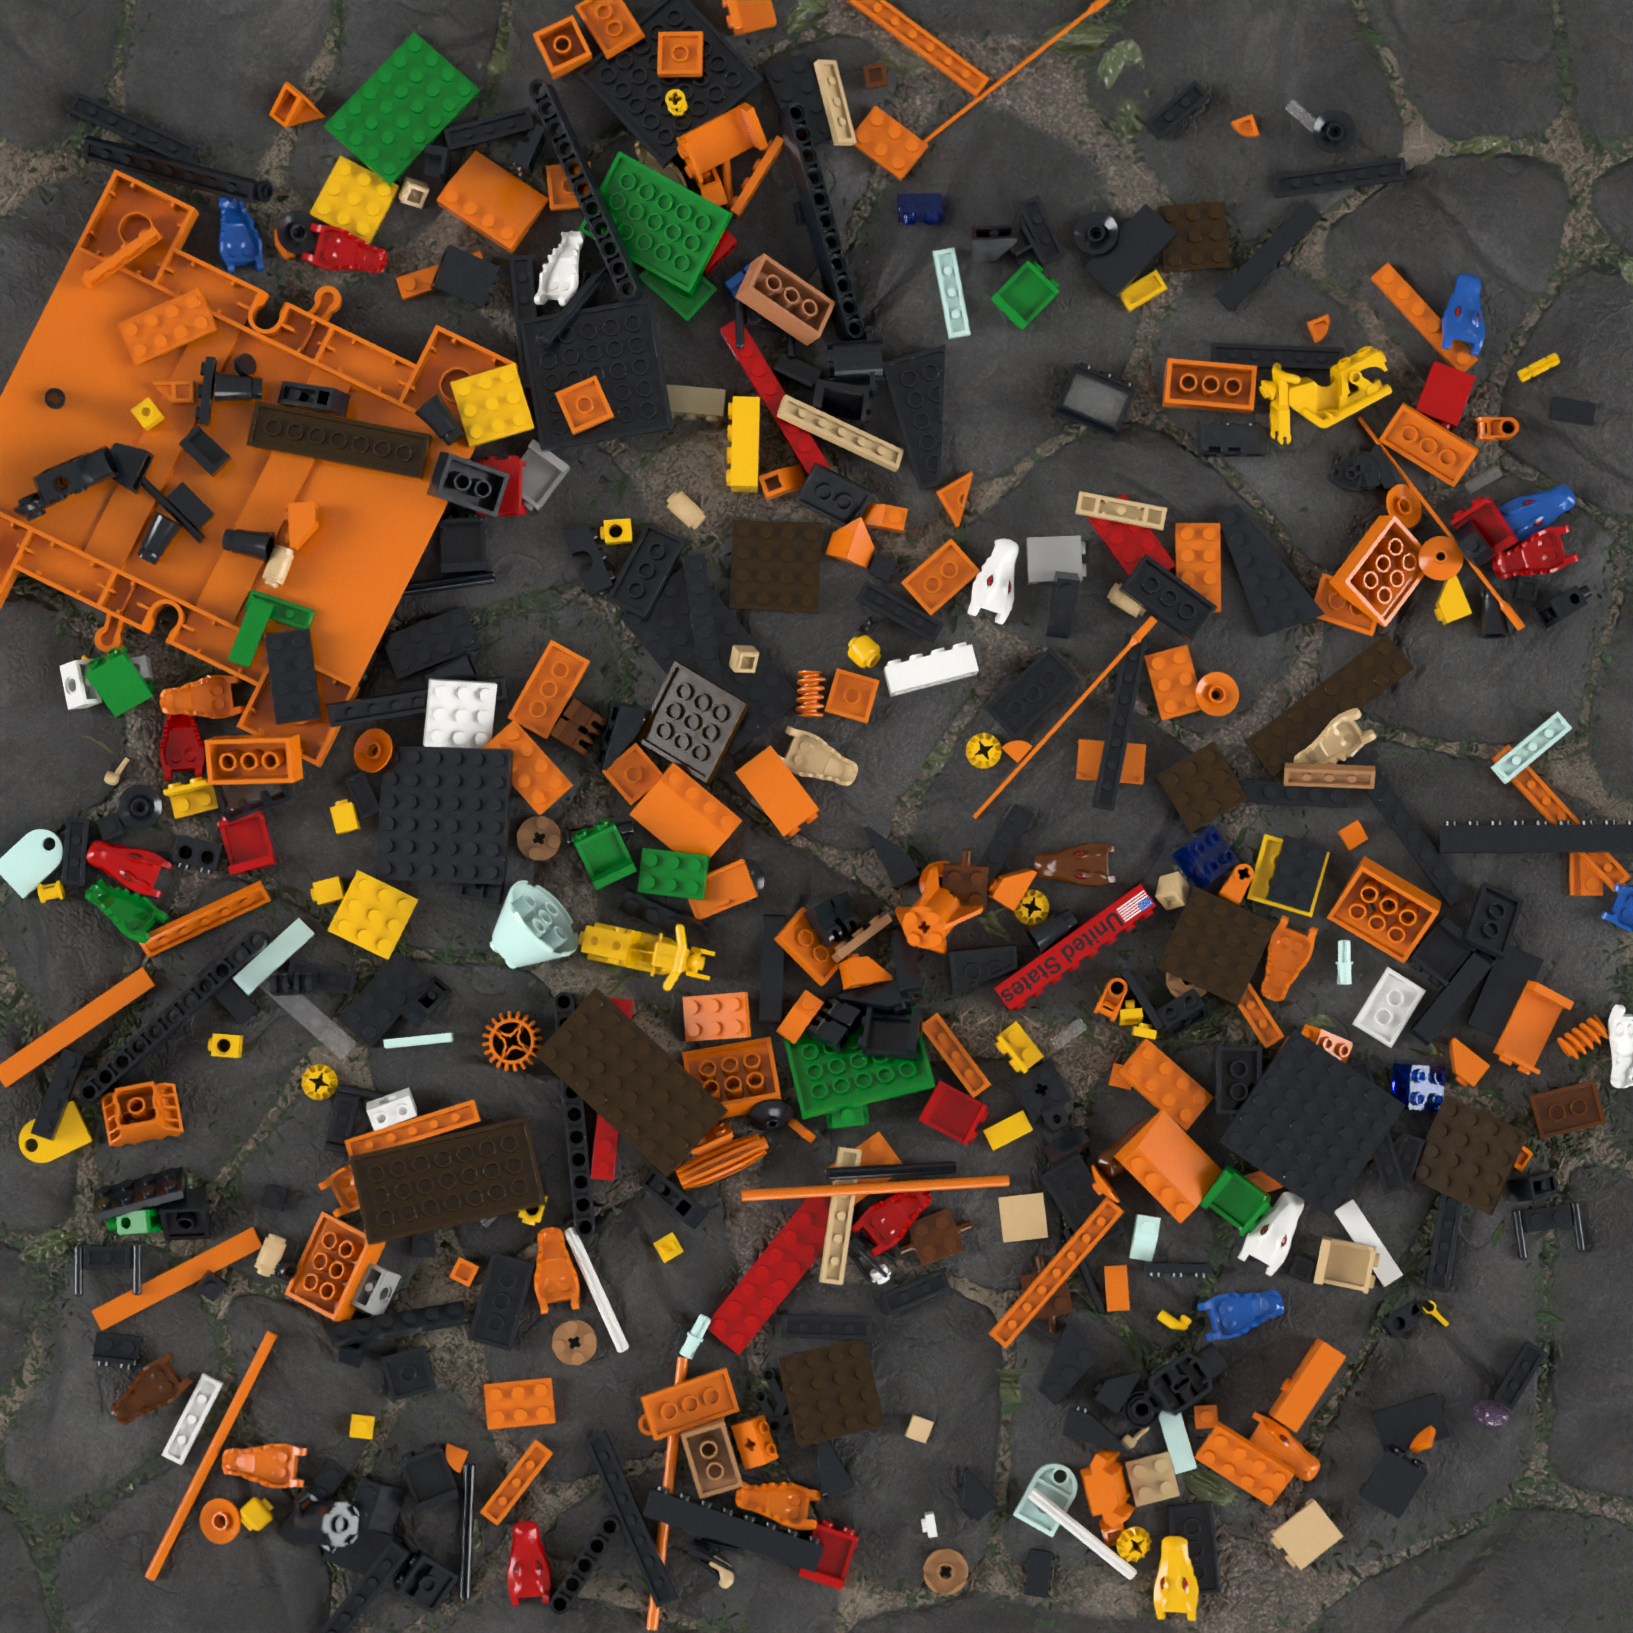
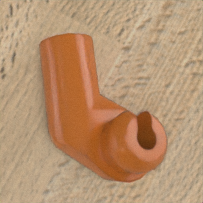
M275 229V247L283 259L296 258L297 254L290 253L281 245L277 236V229Z

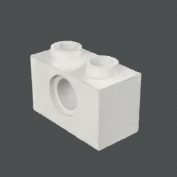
M93 659L75 660L60 666L68 710L88 708L102 703L100 695L85 676L87 664Z
M409 1088L367 1102L366 1111L374 1131L417 1116V1106Z

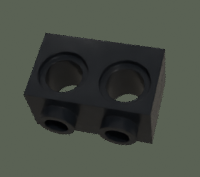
M177 835L172 861L178 862L177 867L190 870L192 865L199 867V872L212 874L213 870L219 872L225 845ZM185 847L192 849V855L188 859L182 857V850ZM211 851L214 854V860L212 863L206 864L203 857L205 853Z

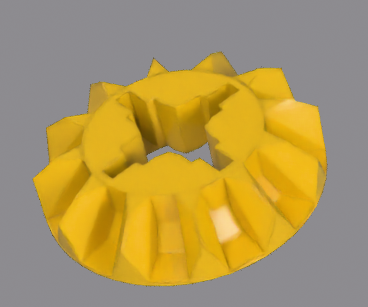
M987 733L976 734L966 745L967 759L977 768H990L1001 757L1000 742L993 735ZM979 742H981V744H983L984 747L992 746V748H990V750L987 752L989 758L988 760L983 754H978L975 756L977 751L980 750Z
M1027 890L1014 911L1015 916L1026 925H1033L1044 920L1049 913V902L1046 896L1037 890ZM1033 898H1035V906L1041 909V911H1033L1030 917H1028V909L1022 906V904H1030Z
M313 1065L302 1076L301 1086L305 1094L314 1100H325L331 1097L337 1089V1075L327 1065ZM323 1073L322 1081L328 1084V1086H320L316 1092V1083L311 1078L318 1079Z
M1137 1526L1123 1531L1117 1541L1118 1554L1127 1562H1137L1138 1559L1145 1558L1147 1551H1151L1149 1546L1152 1541L1149 1533ZM1131 1539H1132L1133 1541L1137 1542V1545H1138V1549H1137V1550L1134 1549V1548H1132L1133 1545H1132Z

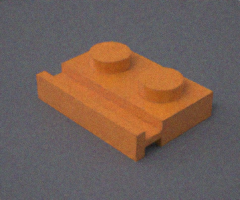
M1569 853V896H1603V880L1578 853ZM1590 855L1589 857L1598 866V857L1595 855Z

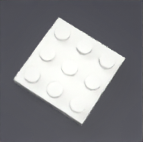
M429 678L423 745L427 747L482 749L492 740L497 683Z

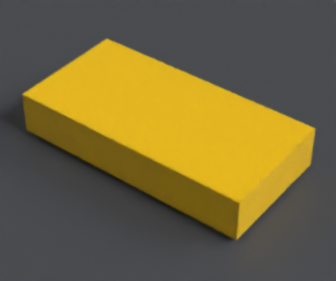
M1154 270L1129 285L1120 295V298L1130 312L1168 288L1158 271Z
M1023 1110L983 1130L993 1151L1033 1131Z

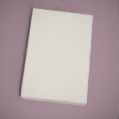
M1387 967L1352 1025L1392 1048L1426 990Z

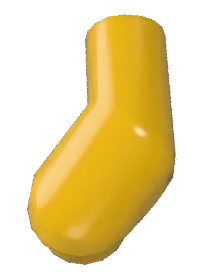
M1164 1310L1157 1316L1160 1322L1175 1330L1185 1331L1192 1322L1184 1314L1177 1320Z

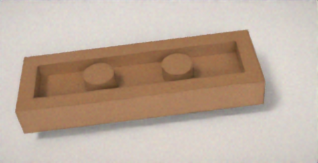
M888 913L882 918L880 915H877L868 922L871 925L864 931L861 927L851 935L854 938L847 944L844 940L834 948L836 953L831 956L833 960L838 963L892 922V918Z

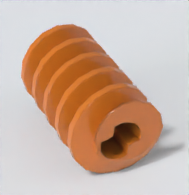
M798 671L797 675L803 677V679L797 680V684L803 687L796 691V693L802 695V697L796 698V702L802 704L795 708V711L801 713L797 716H823L822 713L817 711V709L824 707L823 704L818 703V700L824 698L823 695L818 694V691L825 689V687L819 685V682L825 681L824 677L819 676V673L822 672Z
M1595 1014L1594 1019H1587V1025L1585 1023L1579 1024L1580 1030L1575 1027L1572 1028V1035L1568 1032L1565 1033V1040L1561 1037L1557 1038L1560 1048L1568 1058L1573 1056L1578 1060L1577 1052L1580 1051L1584 1055L1587 1054L1586 1046L1593 1050V1041L1601 1045V1036L1606 1040L1609 1039L1605 1026Z

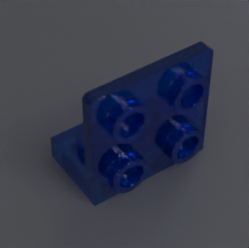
M942 193L897 194L898 222H902L903 225H915L916 222L936 225L938 221H942Z
M1213 825L1171 854L1191 884L1200 889L1239 861Z
M1393 1063L1391 1095L1406 1105L1404 1109L1438 1111L1444 1099L1445 1067Z

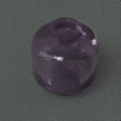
M1481 1400L1474 1406L1473 1420L1481 1429L1499 1430L1508 1421V1410L1505 1409L1504 1404L1500 1401Z

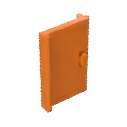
M1079 739L1077 742L1079 745L1076 779L1097 781L1104 741ZM1127 743L1120 783L1143 785L1146 744Z
M740 859L707 874L704 900L689 898L688 900L694 917L702 920L758 897V892L755 890L745 860Z

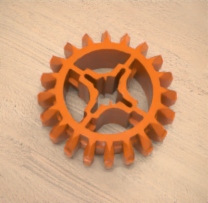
M508 1011L507 1019H505L503 1013H500V1022L492 1018L491 1021L495 1026L486 1025V1029L490 1030L491 1033H483L482 1036L489 1038V1042H483L482 1046L490 1047L489 1050L484 1052L485 1055L493 1054L489 1059L490 1063L497 1059V1068H500L502 1063H504V1071H508L510 1065H512L513 1071L516 1072L518 1071L517 1064H520L524 1070L526 1069L524 1063L526 1060L530 1065L534 1063L530 1058L531 1055L538 1058L534 1050L535 1048L541 1049L542 1045H536V1041L543 1040V1037H536L535 1033L541 1031L540 1028L533 1030L532 1026L536 1024L535 1020L529 1024L527 1023L529 1015L526 1014L522 1020L520 1019L521 1012L517 1011L515 1018H513L512 1011ZM510 1022L519 1023L517 1028L510 1034L499 1030L504 1024ZM524 1028H526L530 1034V1047L524 1044L521 1040V1034ZM495 1035L504 1042L501 1055L495 1048ZM503 1035L506 1037H513L514 1035H516V1037L518 1038V1044L522 1047L512 1045L511 1048L508 1049L509 1042H507V1039L503 1037ZM514 1049H519L526 1053L525 1056L518 1060L506 1059Z

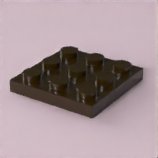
M1225 201L1158 206V215L1178 233L1161 252L1163 273L1230 268Z
M1215 741L1156 775L1190 833L1249 799Z

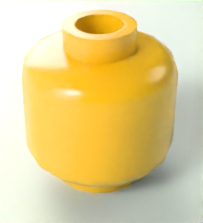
M867 635L855 636L848 644V657L861 668L873 667L881 657L880 646Z
M253 1497L240 1509V1520L248 1530L260 1531L273 1519L271 1512L273 1506L266 1498L261 1501L259 1498Z

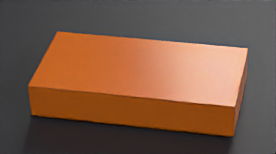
M1127 1265L1104 1266L1107 1312L1130 1310Z

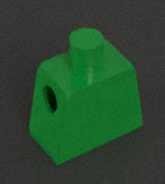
M864 1104L827 1113V1128L833 1129L869 1124L868 1105Z
M159 1208L141 1209L107 1219L108 1230H117L118 1235L151 1233L163 1230Z

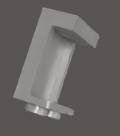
M533 439L528 445L529 449L520 459L526 462V467H522V505L526 506L530 511L533 508L539 511L568 473L570 467L550 451L541 452L540 444Z
M1081 535L1027 537L1028 585L1054 582L1055 571L1077 573L1080 582H1082L1083 577H1086V563H1082V555H1085V541H1081Z

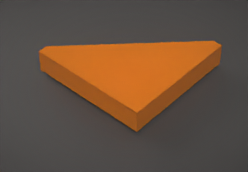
M972 471L936 491V495L956 528L959 527L973 477Z

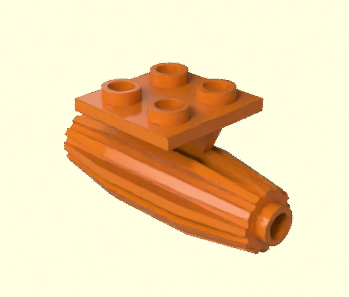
M723 1121L718 1122L691 1151L692 1155L697 1154V1156L676 1169L683 1189L688 1190L711 1184L745 1169L767 1154L765 1149H768L769 1145L764 1135L760 1137L756 1133L732 1140L734 1135L729 1121L725 1123Z

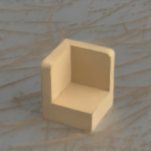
M1179 871L1160 876L1155 897L1166 910L1185 906L1190 885Z

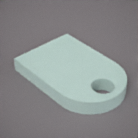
M33 830L27 833L0 858V875L22 899H25L32 893L38 884L47 879L61 865L64 855L62 840L49 830ZM47 838L55 840V847L50 851L44 847V841Z
M1048 1463L1036 1471L1013 1512L1015 1517L1052 1538L1060 1523L1028 1498V1494L1033 1488H1036L1063 1511L1067 1512L1077 1493V1480L1073 1472L1060 1463ZM1057 1470L1066 1472V1479L1063 1482H1056L1054 1480V1473Z

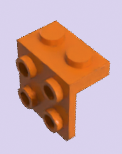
M721 0L723 8H728L729 15L726 16L728 28H733L735 36L773 27L777 23L771 0Z
M1307 1024L1304 1025L1301 1034L1346 1064L1353 1046L1351 1041Z

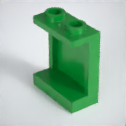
M1027 261L990 299L1021 331L1060 292L1057 289L1059 284L1052 277L1047 279L1041 273L1043 268L1035 261L1032 263Z
M125 645L119 649L118 647L112 648L101 659L95 658L87 664L85 673L86 678L115 717L153 697L155 686L151 680L146 682L127 656Z
M603 819L597 822L595 827L588 830L582 829L574 837H571L596 890L637 871L613 819Z
M1228 1164L1216 1178L1199 1205L1204 1209L1212 1208L1240 1230L1239 1234L1243 1236L1246 1232L1251 1233L1258 1223L1256 1222L1257 1218L1260 1215L1264 1217L1270 1210L1271 1196Z

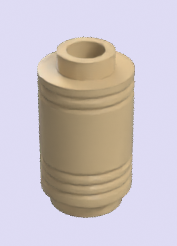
M675 491L667 499L669 503L667 508L684 522L689 529L692 527L695 530L706 519L705 512L682 491L679 493Z
M276 545V548L272 549L262 576L265 579L264 584L277 588L278 585L283 586L294 558L292 555L293 550L280 545Z
M1115 583L1107 596L1110 599L1109 602L1135 618L1138 614L1143 616L1146 610L1119 590L1123 585L1122 583Z
M269 1233L268 1237H265L254 1266L258 1269V1274L266 1277L275 1274L276 1265H279L278 1262L282 1259L283 1252L287 1246L285 1238Z

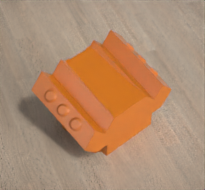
M154 1081L114 1088L115 1092L107 1093L101 1098L109 1146L136 1145L137 1143L153 1139L162 1140L166 1136L177 1137L184 1132L175 1084L165 1082L155 1084Z
M1104 1448L1095 1455L1090 1467L1080 1469V1474L1092 1516L1103 1515L1104 1523L1116 1529L1130 1518L1136 1507L1127 1503L1132 1492L1128 1490L1123 1471L1125 1465L1116 1461L1121 1452Z

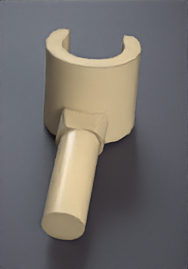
M125 757L115 773L107 771L104 778L105 783L113 786L117 785L120 780V774L130 760Z
M1142 1428L1133 1438L1126 1434L1122 1441L1130 1448H1133L1139 1438L1150 1428Z

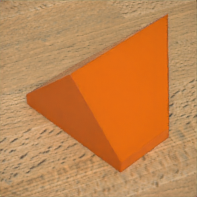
M288 81L284 83L269 113L272 118L285 128L325 117Z
M862 517L832 533L825 555L865 569L868 568L874 551V545Z

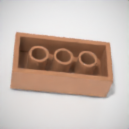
M764 253L751 262L735 298L806 346L820 338L836 303Z

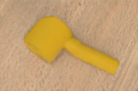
M1429 1300L1428 1302L1434 1307L1433 1311L1429 1312L1424 1307L1422 1309L1426 1314H1432L1441 1324L1447 1327L1449 1323L1436 1310V1304Z

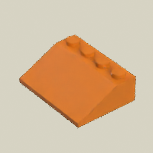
M476 150L451 178L437 198V203L441 208L511 254L517 249L549 201V198Z
M1395 515L1379 516L1329 583L1343 598L1381 626L1386 627L1425 575L1420 569L1418 555L1422 545Z
M674 763L670 764L629 813L631 817L672 851L709 855V859L742 822L738 816Z
M1364 856L1327 918L1404 964L1439 913L1441 901ZM1387 900H1391L1392 905H1389ZM1370 903L1374 904L1376 911L1373 912Z
M771 1037L682 1052L685 1070L728 1109L721 1119L749 1114L756 1104L764 1100H782Z
M1163 1109L1114 1156L1180 1224L1197 1208L1222 1171Z
M322 1211L298 1262L297 1272L293 1279L290 1280L284 1294L334 1321L344 1322L351 1320L357 1308L351 1304L369 1263L377 1264L386 1242L368 1246L365 1230Z

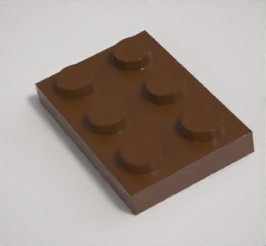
M1595 1080L1528 1096L1539 1140L1606 1124Z

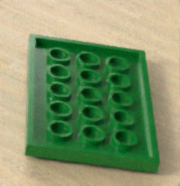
M413 32L324 125V129L391 187L425 151L426 144L431 145L444 131L443 129L447 128L478 96L480 89L419 35Z
M618 151L600 187V191L631 260L692 294L733 213L625 153ZM597 204L592 208L593 215L598 211ZM584 218L578 231L594 239ZM604 224L601 228L602 235L605 234L607 231L606 224ZM613 244L610 249L616 251V245Z
M912 1011L907 1012L905 1015L911 1016ZM862 1024L853 1037L850 1036V1041L840 1055L832 1051L831 1047L810 1038L806 1032L802 1033L795 1044L784 1038L802 1118H811L934 1088L935 1083L922 1033L917 1061L863 1056L862 1048L858 1047L859 1035L864 1032Z

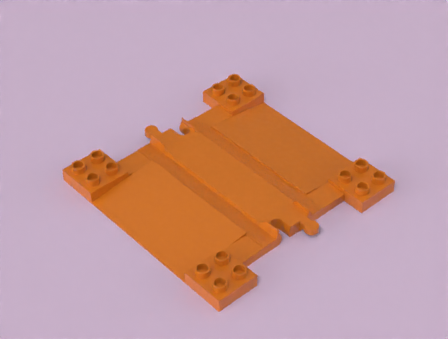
M115 169L0 396V610L19 572H22L107 614L105 625L98 629L94 637L97 648L107 653L114 647H118V649L122 647V635L127 625L151 635L156 625L158 613L165 607H175L178 611L179 619L176 626L170 631L165 641L166 643L256 686L236 727L252 735L299 734L301 758L321 768L341 726H329L327 704L354 700L360 690L358 684L448 504L447 501L427 495L440 451L470 460L476 446L469 447L466 434L453 445L448 446L415 412L432 397L440 394L445 405L459 422V426L465 433L450 382L515 362L436 325L417 364H414L330 323L329 320L332 314L341 308L342 296L335 287L329 285L317 290L314 296L315 304L308 312L288 302H284L276 325L270 329H261L257 327L256 319L270 297L268 293L181 251L199 215L196 208ZM155 226L163 237L161 240L89 290L81 280V277L84 276L83 273L92 266L97 267L102 263V259L110 253L115 254L121 249L120 247L128 240H135L143 229ZM200 288L218 330L138 366L135 365L117 324L191 290ZM243 353L250 354L255 359L257 365L255 373L250 376L252 378H263L262 400L215 402L213 395L210 427L200 426L199 420L195 419L196 407L201 405V398H198L199 384H203L204 376L200 375L201 363L206 361V356L215 357L217 360L216 371L239 375L234 368L235 358ZM194 380L195 404H172L152 385V381ZM282 381L331 387L347 393L351 396L346 417H336L430 434L432 436L423 479L420 480L247 446L255 402L310 411L277 403ZM51 388L60 389L65 395V404L59 409H52L45 402V393ZM55 392L50 394L49 400L56 405L60 403L61 397ZM147 397L152 400L165 417L163 421L148 432L130 411ZM197 425L232 458L214 477L179 445ZM114 443H120L147 450L154 455L145 477L166 498L184 482L215 515L199 530L205 536L202 542L199 543L182 527L155 565L137 555L154 512L156 511L175 522L177 521L142 486H140L137 494L111 478L90 486L79 494L75 495L73 492L66 499L46 508V514L31 521H28L26 517L18 515L13 509L19 506L18 500L38 492L32 478L40 472L86 452L95 451L100 447L107 446L111 450ZM315 501L318 504L319 528L298 551L293 552L294 558L283 586L278 585L277 588L264 584L265 579L262 576L267 562L223 549L222 538L226 529L274 532L275 548L276 545L291 549L290 545L286 544L285 533L289 531V523L285 522L284 516L285 509H288V503ZM251 589L316 611L310 630L322 719L276 725L264 635L299 629L269 620L250 669L228 661L246 615L244 608Z

